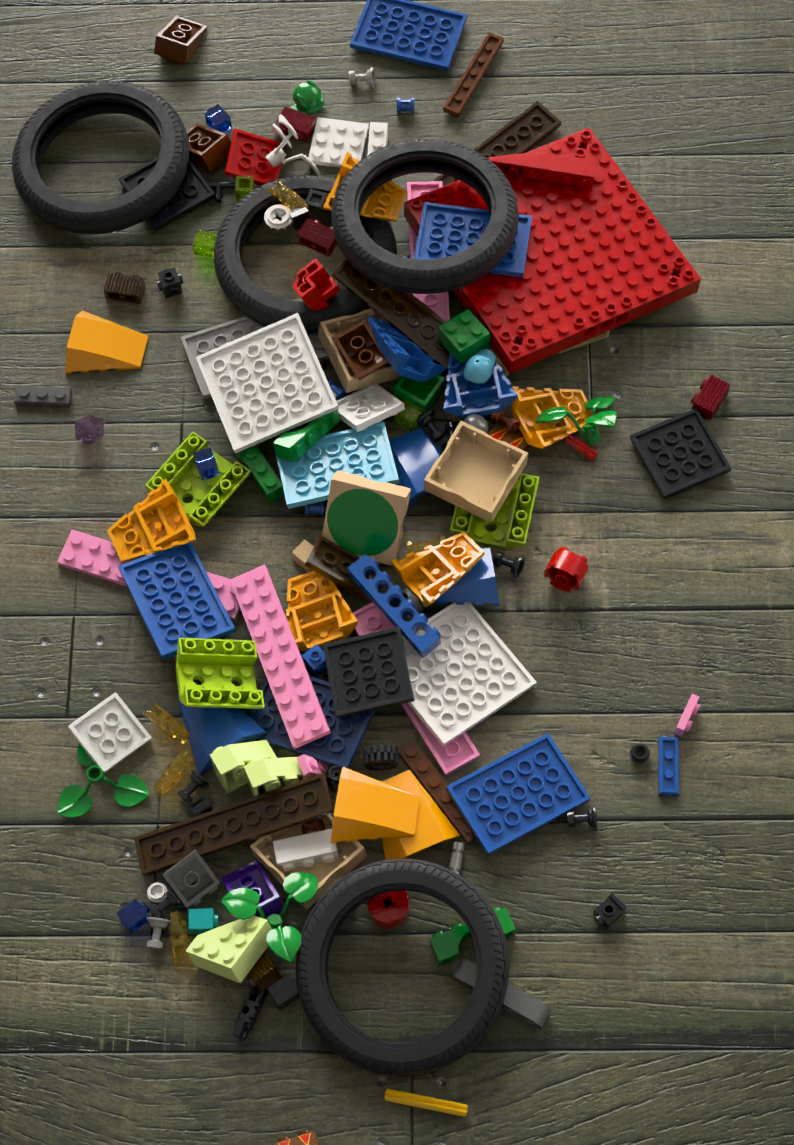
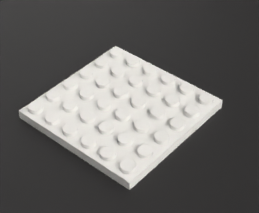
M298 313L196 357L235 453L339 409Z
M454 602L428 619V625L431 628L435 627L441 634V644L424 658L402 636L415 701L408 704L443 747L536 686L537 682L470 602H464V605H457ZM418 630L415 634L422 636L425 634V631Z

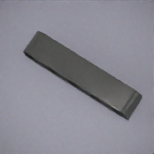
M462 959L452 979L473 991L477 977V965ZM508 983L502 1008L532 1026L541 1029L551 1012V1008Z

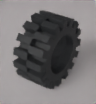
M373 745V747L368 746L362 750L363 767L365 769L385 771V769L391 770L399 766L398 747L394 745Z

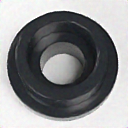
M636 744L630 750V757L635 763L642 764L649 759L650 751L647 746ZM637 752H642V753H643V756H642V757H638V756L636 755V753H637Z

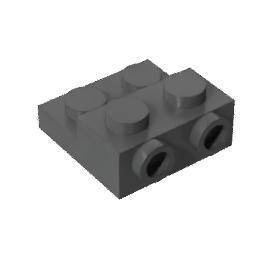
M196 849L162 874L187 908L199 904L202 901L201 897L207 893L210 895L218 889L217 885L220 884Z

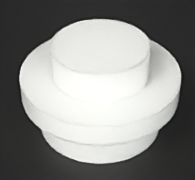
M156 882L149 886L147 896L150 901L160 903L166 899L165 894L168 890L164 884Z

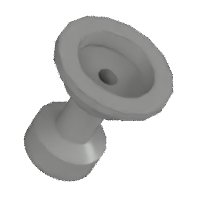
M374 67L367 70L366 74H356V71H349L350 85H355L356 81H366L367 85H370L371 88L375 87L376 76Z
M147 917L149 925L153 927L152 940L147 941L146 947L162 950L164 943L160 941L161 931L171 923V920Z

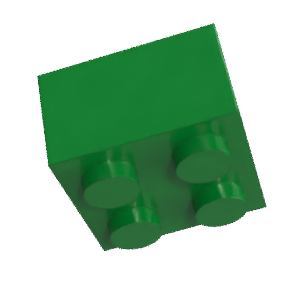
M469 309L438 327L439 341L459 364L467 361L480 350L490 347V333Z
M438 374L422 383L403 376L394 387V397L403 402L404 405L424 415L430 411L444 392L445 378Z

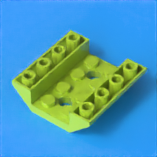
M192 431L145 484V487L150 492L153 489L156 490L166 478L179 498L191 525L204 527L250 475L251 470L237 461L231 464L209 449L207 441ZM209 470L217 472L214 476L207 475ZM185 497L193 498V501L190 503L183 502Z
M521 473L520 480L516 481L492 523L455 506L450 532L455 535L465 532L477 545L490 546L502 550L525 546L540 477ZM494 525L496 530L489 532L486 530V527Z
M178 638L176 676L180 702L186 707L264 709L262 690H257L254 673V663L257 659L255 641ZM193 680L201 681L202 685H196ZM232 681L239 682L240 686H234Z

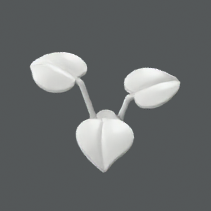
M280 114L279 123L284 124L288 128L289 134L286 137L277 125H272L271 133L278 135L283 141L266 156L267 160L275 168L281 162L285 164L286 162L301 158L308 163L317 176H320L316 165L306 155L299 154L287 159L284 158L287 155L282 148L286 143L292 148L289 138L294 135L298 139V136L286 118Z

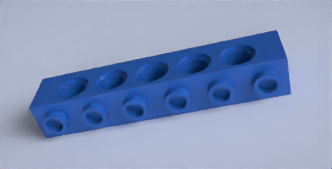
M366 554L347 568L349 576L394 627H400L402 636L424 658L441 644V634L435 627L431 628L428 625V619L423 613L419 614L415 610L416 606L410 599L406 600L403 597V591L398 585L394 586L390 582L391 578L385 571L381 572L379 570L376 560L372 557L369 558ZM370 574H373V575L376 576V577H375L374 579H372V580H369V579L366 578V577H367L368 575H370ZM381 588L388 589L384 594L378 592ZM393 602L400 603V606L396 608L391 607L390 605ZM406 616L413 617L409 622L403 620ZM418 630L425 631V634L422 636H418L415 633Z

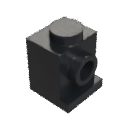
M611 893L609 897L594 909V919L600 926L604 925L608 929L625 913L627 907ZM610 908L613 912L607 913L605 909Z

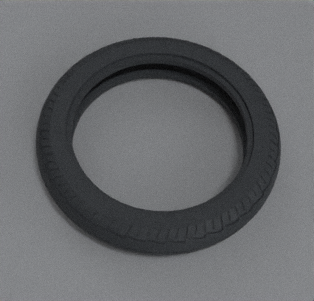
M97 81L78 85L46 101L24 124L16 140L12 155L14 183L27 207L41 220L54 227L79 234L117 232L150 218L164 207L176 193L188 166V135L176 110L164 98L145 87L121 81ZM102 113L130 115L149 124L160 136L161 151L152 172L137 187L116 198L98 202L71 200L52 191L41 179V163L49 144L63 129L85 117Z
M435 139L401 141L370 153L361 159L343 178L335 194L332 207L333 232L337 244L346 259L370 280L393 290L415 294H436L453 291L468 286L486 276L509 252L516 236L519 219L518 205L513 188L494 163L479 152L466 146ZM425 172L444 174L461 180L472 187L485 201L491 218L482 236L467 249L440 259H410L383 249L365 232L359 217L368 197L384 183L403 175Z
M305 175L286 177L269 182L243 197L223 220L217 233L214 247L216 276L229 301L252 321L266 327L298 313L306 333L316 334L318 333L320 322L341 316L355 315L364 310L371 309L347 288L326 300L329 306L320 310L310 309L303 301H291L273 296L262 290L249 278L241 263L244 246L253 231L265 221L264 214L268 208L274 205H284L290 208V210L296 206L304 208L305 200L311 189L329 195L336 179ZM360 216L361 224L368 236L383 249L397 255L396 239L390 222Z
M389 859L358 868L341 878L323 894L312 909L302 929V943L296 954V982L305 1014L320 1038L335 1053L365 1070L390 1076H414L444 1068L469 1053L485 1037L502 1008L508 987L509 954L499 919L485 897L470 882L452 870L438 864L416 859ZM394 891L424 893L450 906L467 925L477 954V977L474 990L460 1016L437 1035L426 1040L407 1044L382 1042L369 1037L354 1027L336 1004L328 976V960L331 945L344 920L353 910L367 900Z

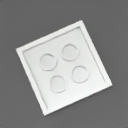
M317 117L308 158L315 165L336 168L341 167L347 152L352 154V157L357 161L361 160L369 124Z
M378 384L362 388L336 401L339 406L340 419L357 432L365 430L367 427L380 423L382 420L405 410L403 402Z
M116 692L68 726L69 731L94 763L102 769L104 774L152 739Z

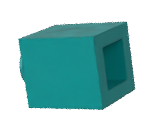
M214 908L189 909L188 929L191 935L202 934L215 929V927H219V915H215Z

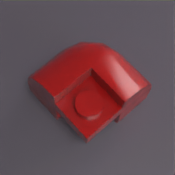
M317 259L303 267L296 274L298 277L294 284H292L303 302L310 309L314 310L328 307L329 305L326 300L340 291L338 285L332 280Z

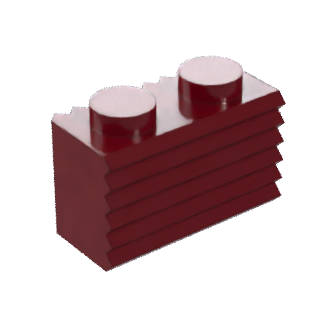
M284 106L280 114L286 118L296 131L298 136L296 140L308 142L315 130L316 118ZM278 116L275 124L282 130L284 135H288V128L284 124L279 123Z
M307 219L297 234L299 244L327 257H330L338 245L333 227L328 228L318 220L312 221Z
M710 375L708 380H703L700 386V393L694 394L691 403H693L692 410L697 408L702 416L712 420L723 400L728 395L730 384L716 376Z

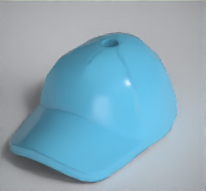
M483 349L470 357L464 369L465 379L476 384L486 382L492 375L495 365L494 353L489 349Z

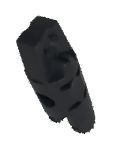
M251 986L236 1019L234 1036L243 1040L246 1039L257 1020L268 995V990L265 989L257 994L258 988L253 989Z

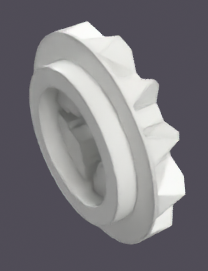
M284 205L271 206L264 214L265 223L270 229L275 228L277 231L280 228L286 229L288 225H291L290 213L292 211ZM276 214H277V216H279L280 218L282 217V221H279L278 219H276Z

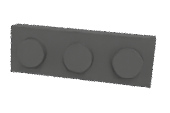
M16 385L14 403L15 405L70 407L72 390L71 387Z

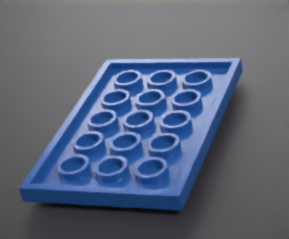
M367 0L350 42V48L448 71L467 21V14L409 0Z
M424 202L414 259H440L467 249L486 230L491 218L489 210ZM519 214L518 228L513 244L504 259L490 272L491 274L523 278L532 216Z
M191 542L118 566L119 572L162 660L177 655L178 638L219 639L235 632V627Z
M549 733L446 786V791L487 856L567 814V811L580 807L591 799Z

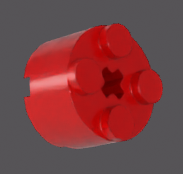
M560 547L559 550L553 553L544 571V577H548L551 580L550 584L559 590L570 592L571 589H575L574 591H577L588 571V560L583 555H577L565 547Z
M406 891L384 893L369 899L367 902L370 918L374 924L383 929H392L400 926L405 922L409 914V899ZM388 903L392 904V906L385 908V905H388Z

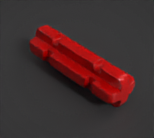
M573 434L565 438L566 444L572 445L573 449L583 456L586 455V458L590 461H594L598 456L596 450L590 449L589 445L579 438L576 439V436Z

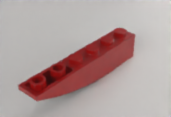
M544 153L488 157L504 175L583 188L593 187L597 160Z

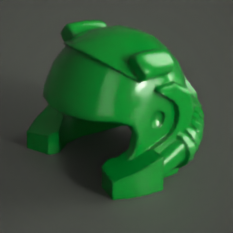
M311 80L299 84L293 91L292 97L296 104L291 106L290 109L312 115L319 112L324 106V96L320 88Z

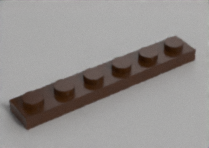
M488 32L445 103L443 112L459 118L503 45V37Z
M412 739L398 749L400 757L464 841L469 845L477 838L446 791L448 783L415 740Z

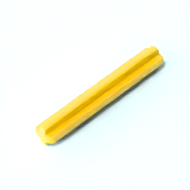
M389 1088L386 1089L384 1095L386 1101L463 1117L467 1115L468 1105Z

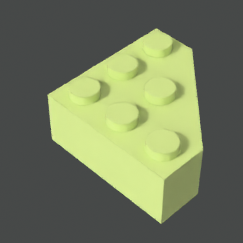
M267 740L231 744L225 747L221 746L210 754L215 774L226 794L248 783L244 769L248 762L255 759L277 758Z
M298 757L255 759L244 766L253 797L310 777L304 776L296 759Z
M257 916L246 920L239 919L197 935L187 948L186 953L196 967L241 984L268 947L266 937L272 928L266 919Z

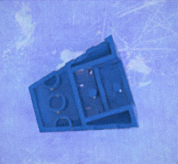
M369 316L368 322L384 356L398 375L423 383L445 371L446 368L442 364L434 363L435 359L431 355H426L420 346L409 342V338L396 330L392 325Z
M449 352L444 411L463 419L471 414L489 415L500 413L518 398L516 391L511 387L510 381L504 375L503 369L498 365L497 361H495L490 378L484 383L476 384L466 380L464 377L467 361L459 364Z
M421 427L389 440L400 483L396 485L411 488L408 507L417 504L418 496L427 493L424 490V479L437 458L443 453Z
M490 546L481 548L485 555L456 584L432 604L456 602L457 605H464V602H473L475 605L493 603V606H500Z
M179 702L200 776L214 768L210 754L216 748L239 744L245 739L248 742H253L266 733L241 708L186 707L182 702Z

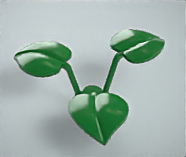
M597 397L585 402L584 408L592 410V416L585 420L586 424H584L583 429L570 411H566V407H552L543 411L537 417L535 423L537 425L538 423L556 422L569 416L579 430L580 435L584 434L586 444H596L600 441L597 426L615 428L616 411H602L596 414L597 409L604 410L610 407L614 402V397Z
M79 743L77 758L82 766L89 767L86 772L89 780L87 781L85 791L79 785H69L63 789L59 797L57 813L67 818L85 815L93 804L92 798L87 795L91 784L99 785L103 781L116 788L114 798L123 807H132L148 798L149 791L145 783L139 777L132 774L121 775L118 779V785L104 776L102 769L94 763Z
M296 872L288 875L283 883L284 891L289 894L280 915L272 914L267 918L262 908L257 905L260 900L259 894L249 888H238L229 892L223 897L221 903L232 916L241 920L253 917L257 909L261 918L266 919L272 928L266 937L269 948L283 960L292 963L302 943L301 934L291 926L282 928V919L292 898L297 903L303 904L314 897L318 881L313 874Z

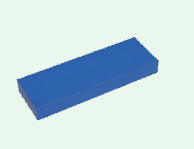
M679 737L658 738V795L679 796Z

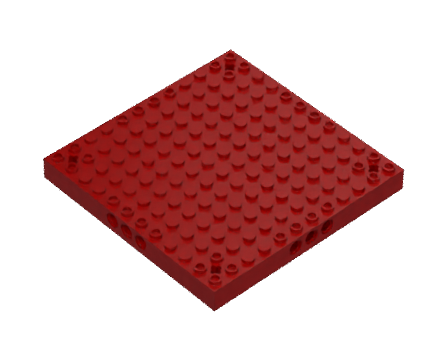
M589 127L527 153L556 154L597 160L592 188L505 175L515 193L518 213L532 216L523 278L488 273L480 280L454 290L466 310L469 309L490 333V346L509 374L695 294L699 289L701 278ZM458 180L404 202L403 216L418 237L424 202L483 210L489 209L483 198L472 187Z

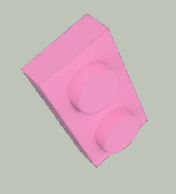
M691 695L676 727V735L682 737L685 731L689 732L693 721H690L692 714L696 716L700 708V704H698L699 696Z
M303 754L296 758L304 776L313 777L324 773L326 778L329 777L327 773L328 768L325 763Z

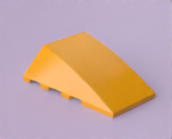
M349 152L344 157L337 179L323 206L325 210L332 211L333 201L340 183L347 173L359 162ZM390 180L377 188L368 197L362 207L360 216L396 222L408 192Z
M82 310L74 318L68 340L65 373L72 374L75 371L87 373L89 370H100L101 372L107 371V369H141L149 337Z
M512 386L518 395V398L512 402V415L520 421L519 429L528 445L543 449L579 431L569 416L560 421L538 423L536 425L537 417L549 408L566 407V411H570L582 429L584 424H586L585 420L592 416V410L584 408V404L588 400L582 390L559 389L558 391H552L551 388L534 390V387L519 389V387Z
M166 478L156 490L153 489L147 494L148 497L141 503L138 502L128 515L125 514L107 530L121 562L196 541L195 531Z
M465 532L444 539L437 546L429 545L424 547L425 550L417 554L409 553L406 555L407 558L402 560L394 559L391 561L405 587L418 598L424 607L432 604L456 584L485 555V552Z
M315 571L288 579V609H286V617L299 651L307 652L316 644L323 648V644L347 639L359 622L334 582Z
M343 767L339 780L330 844L338 843V841L354 842L361 839L376 840L377 838L384 837L388 839L414 836L420 797Z
M410 770L381 781L420 797L414 836L382 838L386 860L406 859V857L438 843L443 844L460 836Z

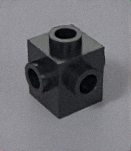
M175 267L158 272L159 280L156 281L159 291L163 290L165 298L183 293L181 284L184 282L181 273L177 274Z

